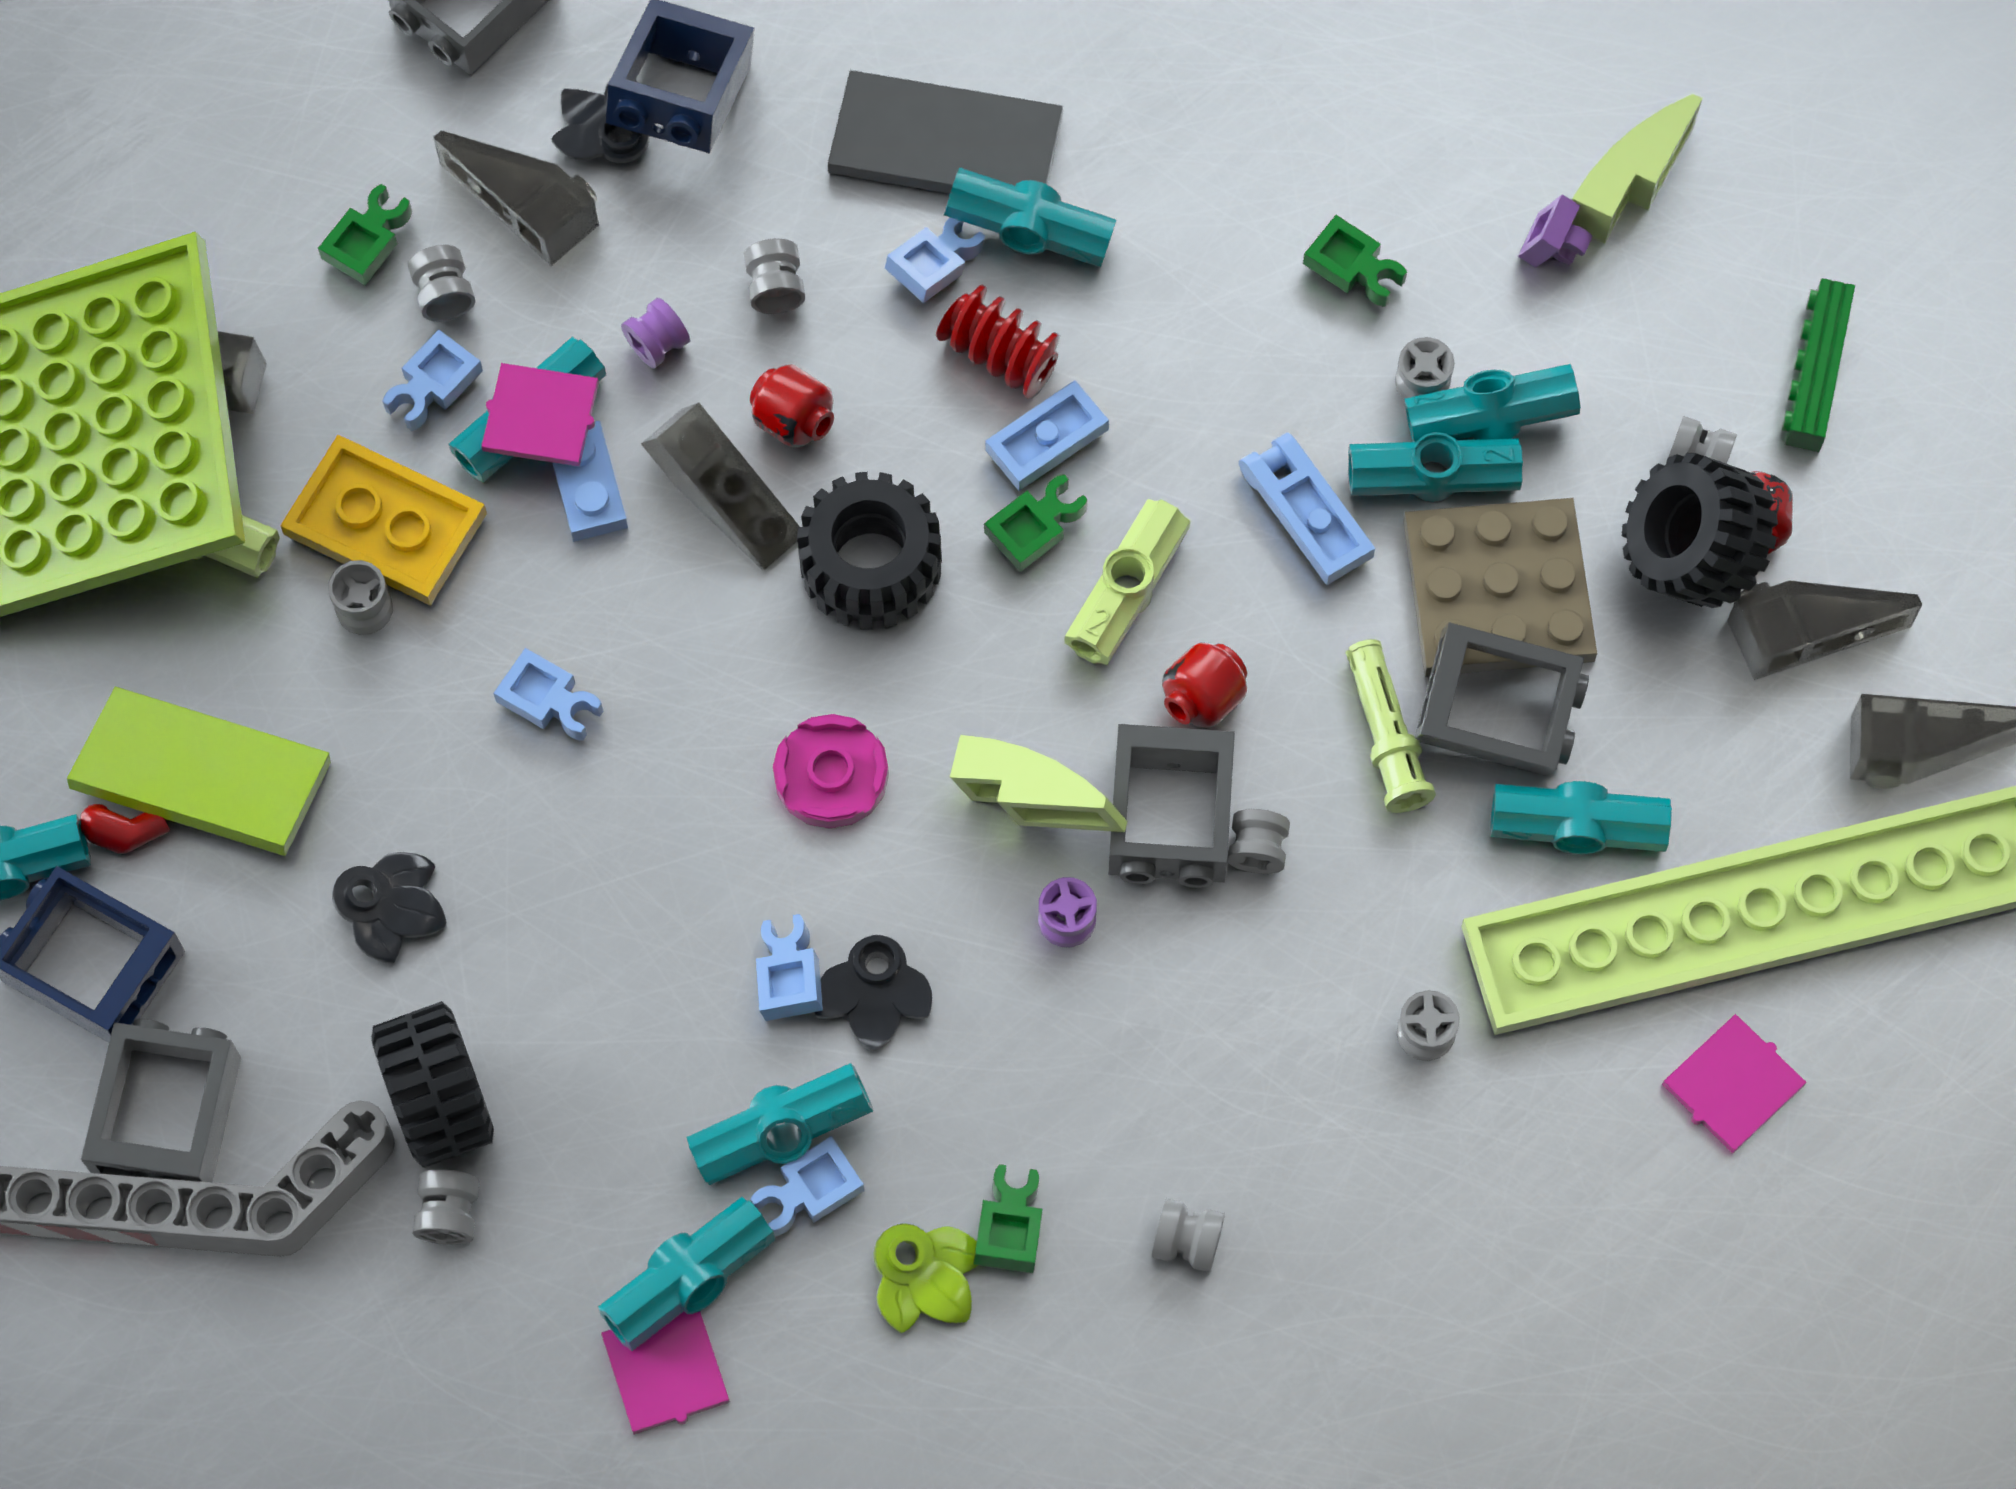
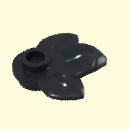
M608 84L604 95L578 89L566 88L562 90L561 110L567 126L555 133L551 141L564 155L577 160H589L603 156L612 162L627 163L643 155L648 148L650 137L606 123ZM626 135L631 137L626 142H614L618 136Z
M390 853L379 860L372 868L367 866L352 867L344 871L336 880L332 890L333 905L341 917L352 923L355 943L367 956L381 962L393 964L399 955L401 937H425L445 928L446 917L439 901L429 890L423 888L430 880L435 869V864L428 858L416 853ZM359 885L366 886L372 891L373 899L367 902L359 901L354 897L352 889Z
M871 935L861 939L851 949L847 962L829 968L820 979L823 1011L815 1012V1016L821 1019L848 1016L849 1025L856 1039L870 1051L880 1049L894 1037L899 1028L902 1015L914 1019H924L930 1016L932 990L925 975L907 965L904 950L890 937ZM881 958L888 963L886 971L881 974L869 972L866 966L872 959Z

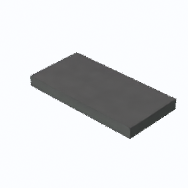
M850 70L827 163L828 173L949 194L951 193L959 167L1014 186L1024 180L1038 181L1048 185L1063 116V106Z

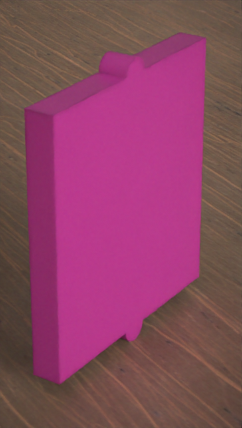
M501 363L493 399L486 402L489 416L481 446L482 451L580 467L588 430L593 429L595 426L594 418L591 415L599 385L598 378Z
M1734 1014L1663 1081L1662 1085L1693 1114L1691 1120L1694 1124L1699 1125L1702 1123L1731 1153H1734L1800 1091L1807 1082L1776 1053L1777 1046L1775 1043L1763 1041L1739 1016Z
M683 1311L633 1351L626 1346L624 1347L611 1329L601 1332L633 1435L673 1421L683 1425L688 1421V1416L730 1402L701 1312L686 1314Z

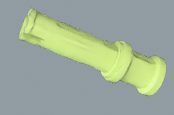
M1376 639L1363 640L1351 645L1345 653L1355 677L1358 693L1375 744L1371 749L1370 758L1373 767L1380 769L1387 790V794L1383 799L1386 810L1391 813L1409 812L1430 803L1435 798L1436 793L1433 784L1425 781L1418 758L1422 753L1419 740L1415 739V736L1408 734L1392 679L1385 663L1381 642Z

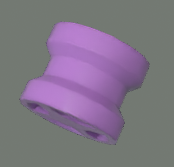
M658 297L647 305L646 313L640 318L630 317L621 324L622 332L632 349L644 363L653 369L665 361V353L672 348L681 349L691 341L690 335L681 319L664 300Z
M1062 877L1051 881L1043 889L1039 897L1038 925L1042 935L1050 943L1059 947L1073 948L1083 944L1092 936L1096 927L1097 899L1093 890L1085 882L1071 877ZM1057 914H1059L1061 917L1065 918V921H1063V920H1061L1060 918L1056 917Z

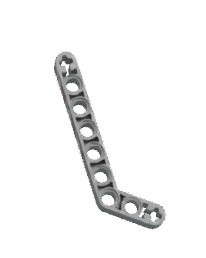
M359 1100L348 1103L341 1108L264 1187L0 1166V1234L278 1257L289 1256L299 1251L384 1165L393 1153L395 1140L391 1127L380 1108L371 1102ZM359 1129L366 1133L372 1131L374 1133L373 1138L368 1142L361 1137L355 1139L353 1135ZM337 1149L341 1150L345 1158L349 1155L351 1162L348 1165L344 1164L336 1151ZM330 1168L336 1171L333 1181L325 1188L311 1189L307 1187L308 1179L318 1169ZM46 1192L52 1194L51 1202L44 1211L38 1214L26 1213L27 1205L35 1195ZM103 1197L112 1198L110 1210L104 1216L97 1219L86 1218L88 1206L94 1200ZM160 1202L172 1203L170 1215L164 1221L156 1224L145 1222L147 1212L153 1205ZM218 1207L232 1208L231 1218L225 1225L214 1229L205 1227L206 1218L212 1210ZM283 1211L292 1213V1221L285 1230L273 1234L265 1232V1224L271 1215Z

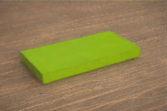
M115 686L67 776L69 789L286 856L324 779L331 760L329 752Z

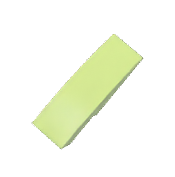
M1691 94L1664 107L1636 125L1614 144L1592 168L1573 196L1572 201L1579 204L1580 208L1572 225L1587 230L1593 236L1592 238L1606 243L1628 201L1649 210L1695 126L1703 98Z
M960 735L950 778L972 801L998 803L1019 826L1125 832L1127 820L1113 804L1087 780L1058 761L1026 747L1000 740Z

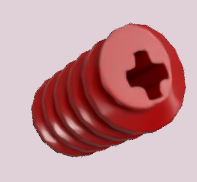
M983 284L979 285L972 293H965L957 298L946 311L937 327V340L946 341L951 338L950 345L955 352L964 353L969 350L968 357L972 363L982 365L987 362V371L990 375L1000 377L1005 374L1007 386L1012 389H1018L1024 385L1023 394L1025 398L1032 399L1046 384L1056 366L1058 359L1056 348L1060 335L1054 332L1043 342L1039 341L1038 336L1042 323L1038 320L1032 322L1025 330H1022L1019 327L1023 317V310L1015 309L1008 317L1004 318L1001 314L1005 305V299L1001 296L997 297L990 305H984L987 287Z

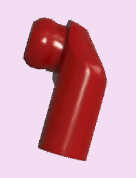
M103 804L89 805L80 816L82 834L91 843L118 854L128 853L170 832L165 819L161 816L144 812L129 819L108 810L107 806Z

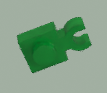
M383 184L377 185L368 196V210L364 215L350 207L318 247L320 258L366 285L398 245L395 234L390 230L398 229L409 221L412 215L410 200L404 197L397 207L385 210L382 206L389 199L387 187Z
M1338 215L1333 217L1307 249L1303 257V265L1346 293L1358 282L1365 287L1368 299L1382 307H1386L1389 303L1391 292L1382 287L1378 281L1390 279L1402 287L1407 276V270L1399 262L1391 259H1377L1380 254L1381 243Z
M1065 474L1053 478L1048 483L1045 497L1037 501L1027 490L984 523V533L1019 572L1023 571L1064 539V529L1059 525L1060 522L1071 523L1077 521L1087 511L1088 499L1084 495L1069 504L1058 500V496L1069 488V479Z
M999 1164L995 1170L992 1184V1193L997 1202L983 1200L973 1265L1034 1273L1043 1209L1027 1206L1036 1198L1039 1173L1036 1169H1030L1027 1184L1022 1188H1012L1005 1181L1006 1165Z

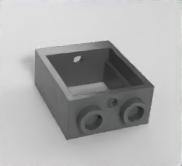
M389 0L391 8L389 15L396 26L410 36L416 33L428 42L429 48L441 62L448 66H452L455 63L471 76L548 0H502L464 38L423 7L421 4L425 0Z
M1449 622L1441 630L1415 739L1419 740L1420 743L1548 776L1557 770L1558 763L1566 765L1571 755L1575 731L1567 729L1572 707L1581 708L1589 682V675L1581 674L1584 657ZM1466 648L1561 673L1542 751L1447 726Z
M1118 724L1113 806L1127 820L1130 768L1217 773L1213 848L1125 842L1126 830L1125 832L1111 831L1108 875H1118L1123 881L1134 884L1151 883L1155 878L1178 879L1180 884L1193 888L1209 887L1214 882L1225 883L1235 731Z
M135 1019L133 1025L114 1023L81 1156V1161L89 1172L212 1183L241 1057L233 1042L227 1039L226 1034L210 1028H193L191 1034L169 1031V1027L166 1024L150 1019ZM132 1050L211 1062L190 1152L111 1140Z

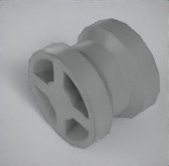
M1430 337L1416 338L1405 345L1400 353L1395 377L1396 389L1402 399L1405 400V398L1448 390L1450 388L1455 362L1453 353L1448 346L1440 340ZM1420 375H1430L1433 378V380L1418 379V377Z
M1244 809L1234 813L1232 830L1236 833V842L1229 846L1227 862L1239 870L1251 873L1272 874L1282 871L1285 866L1286 854L1281 849L1282 840L1289 835V819L1279 813L1262 809Z
M1431 990L1417 992L1408 998L1402 1007L1396 1033L1399 1045L1406 1054L1416 1060L1423 1061L1440 1059L1447 1054L1454 1044L1459 1028L1460 1016L1457 1006L1448 996ZM1416 1026H1419L1421 1030L1426 1032V1037L1425 1034L1419 1031V1029H1415Z

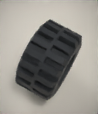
M1688 452L1685 456L1676 454L1667 457L1666 465L1656 464L1649 470L1650 478L1647 481L1641 479L1635 488L1637 495L1634 501L1628 502L1625 511L1629 513L1628 521L1622 524V537L1627 538V543L1622 550L1624 559L1632 561L1629 571L1634 578L1641 580L1640 584L1645 588L1678 600L1709 608L1721 607L1723 601L1731 604L1740 599L1742 589L1750 591L1757 583L1755 576L1759 571L1765 572L1770 562L1766 557L1769 549L1775 548L1777 539L1776 536L1772 535V528L1778 525L1777 513L1770 510L1774 503L1771 492L1763 489L1765 483L1759 477L1751 475L1746 470L1710 457Z
M868 472L855 473L856 481L847 483L843 476L833 480L832 492L828 493L821 488L813 496L814 508L805 507L801 515L802 527H798L797 533L801 577L804 578L805 590L810 599L817 598V607L826 616L835 610L837 622L849 626L851 620L855 619L860 621V629L873 630V621L883 620L884 627L888 628L897 625V615L903 614L908 620L918 613L917 601L927 605L933 596V584H939L942 563L939 520L936 512L931 513L930 501L923 493L914 497V485L903 479L897 486L892 483V474L880 472L878 480L868 479ZM871 533L887 536L897 542L902 548L895 559L876 568L853 566L838 555L840 549L849 540L859 535Z
M443 1001L373 1026L371 1041L378 1065L406 1143L416 1162L425 1168L493 1143L494 1127L454 1014Z

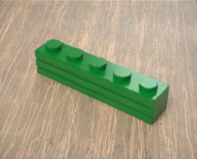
M1822 278L1817 290L1810 289L1806 310L1812 311L1810 320L1804 319L1800 334V340L1806 341L1804 350L1798 349L1794 364V370L1800 371L1798 381L1792 380L1787 399L1793 401L1792 411L1786 410L1781 431L1787 432L1785 441L1787 446L1820 452L1826 437L1856 285Z

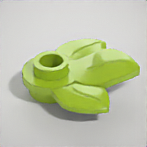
M897 1224L886 1229L879 1236L874 1247V1262L877 1270L882 1275L876 1299L881 1315L899 1333H904L911 1328L921 1312L930 1318L945 1323H965L968 1321L971 1315L972 1296L968 1281L963 1274L978 1266L973 1265L977 1241L962 1230L950 1226H943L929 1232H925L912 1224ZM900 1243H908L913 1247L915 1259L912 1264L904 1265L896 1258V1248Z

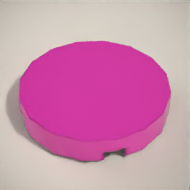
M836 714L811 717L798 724V729L791 732L788 737L787 735L777 747L773 763L777 795L789 813L808 825L828 829L853 825L871 814L884 797L889 778L885 747L878 737L876 739L874 734L866 729V725L855 718Z

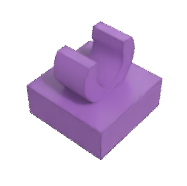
M1562 194L1539 211L1518 257L1536 268L1551 256L1567 265L1572 264L1576 254L1583 256L1593 236L1587 230L1572 225L1580 205Z

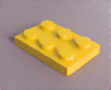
M337 435L280 527L283 535L343 564L357 560L372 563L381 571L386 585L431 606L486 517L487 511L485 504L341 435Z

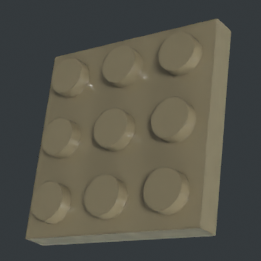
M1574 498L1405 512L1403 524L1425 677L1431 674L1441 630L1449 622L1584 657L1583 663L1595 662L1597 647ZM1466 648L1460 674L1537 666Z

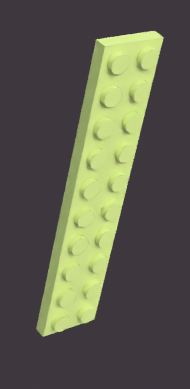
M2016 786L1465 918L1461 928L1494 1035L2015 909Z

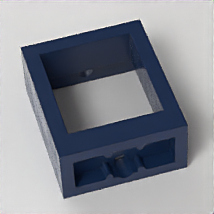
M650 0L608 83L606 123L710 154L751 67L754 27L666 1ZM652 53L718 73L705 101L702 102L635 82L648 54ZM656 124H660L664 128H659Z
M56 866L47 880L42 879L33 887L26 901V911L15 927L7 928L0 935V979L8 986L109 1042L114 1023L133 1025L135 1019L141 1018L185 953V950L174 931ZM72 905L140 942L95 1010L26 972Z

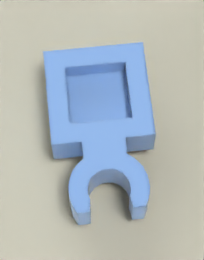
M950 217L945 222L940 236L937 237L926 227L888 254L885 269L924 303L962 275L965 261L977 257L981 252L985 235L979 232L970 239L958 237L957 235L962 231L964 222Z
M438 330L401 368L404 378L409 382L396 385L387 391L383 398L385 411L391 415L400 405L405 403L414 405L413 409L404 417L405 423L411 431L420 428L427 419V407L435 401L446 410L483 372L481 361L441 330Z
M527 648L523 650L493 693L497 703L542 729H545L554 716L561 721L565 733L576 740L584 741L587 733L585 726L573 720L575 713L580 710H588L599 717L603 713L602 703L594 694L586 691L570 692L575 686L572 674Z
M800 914L793 915L794 929L785 938H777V931L771 920L763 921L761 926L762 939L772 953V956L756 959L759 1011L765 1021L823 1011L819 958L813 948L806 949L810 941V932Z
M830 1136L808 1150L805 1155L796 1161L789 1162L781 1167V1173L787 1182L786 1185L782 1187L770 1185L760 1188L751 1197V1202L758 1210L769 1203L779 1204L783 1208L782 1214L768 1223L774 1232V1236H779L792 1227L796 1214L803 1209L806 1210L813 1223H815L865 1190L859 1176L833 1137Z

